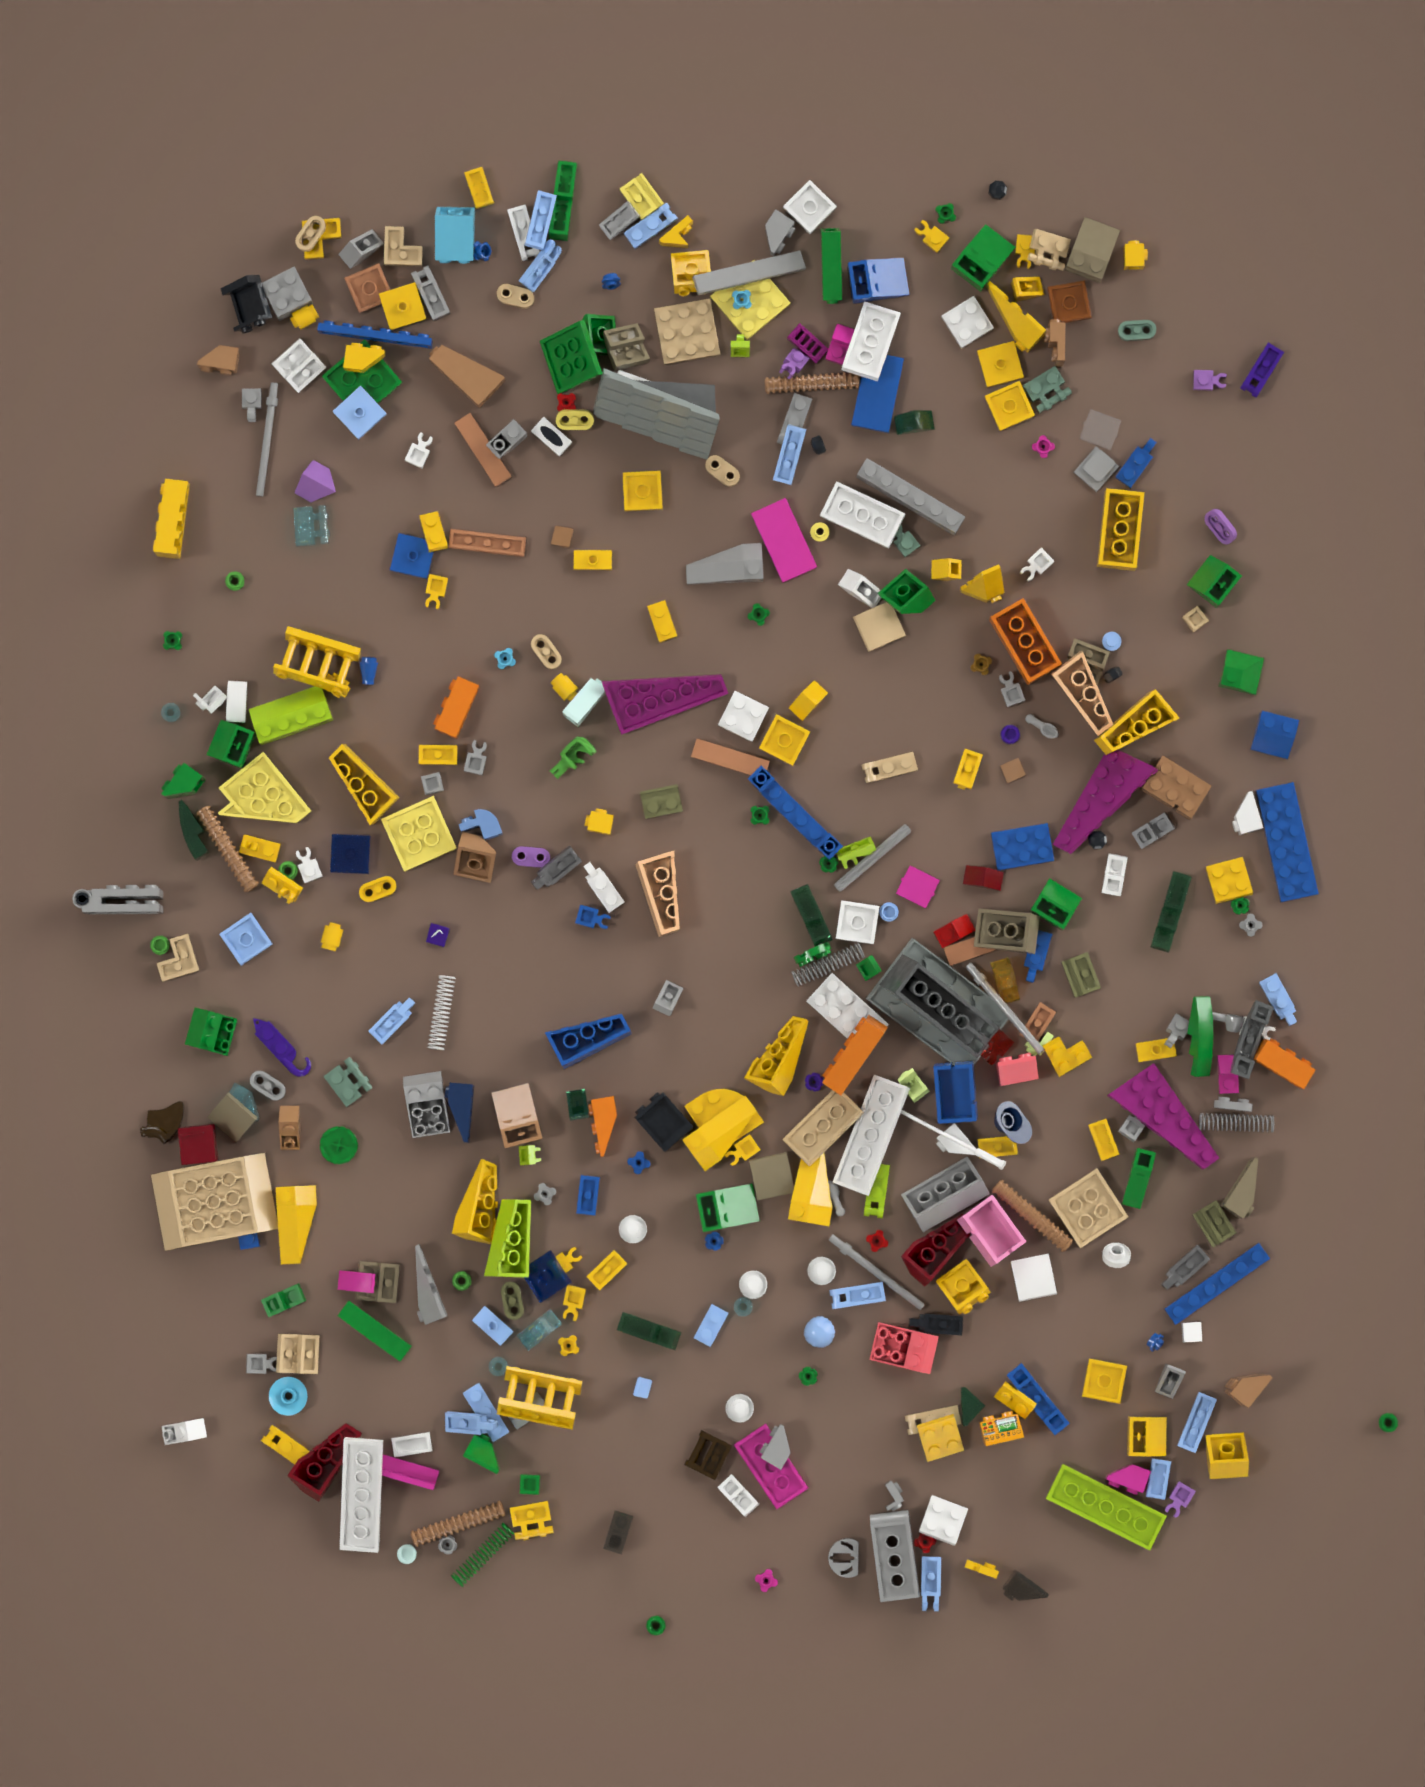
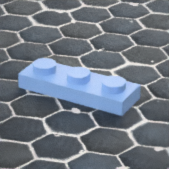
M538 190L524 246L543 251L557 195Z
M790 424L787 425L773 480L789 485L792 484L807 429Z
M480 1383L463 1392L464 1397L475 1414L487 1415V1419L498 1420V1428L488 1430V1435L493 1442L510 1432L500 1415H497V1410Z
M1198 1392L1177 1446L1196 1453L1217 1399Z

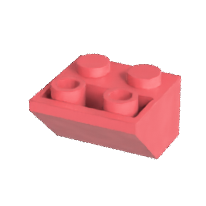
M1031 1053L1018 1055V1059L1012 1060V1056L1000 1058L999 1062L995 1064L999 1086L1039 1079L1036 1056H1031Z

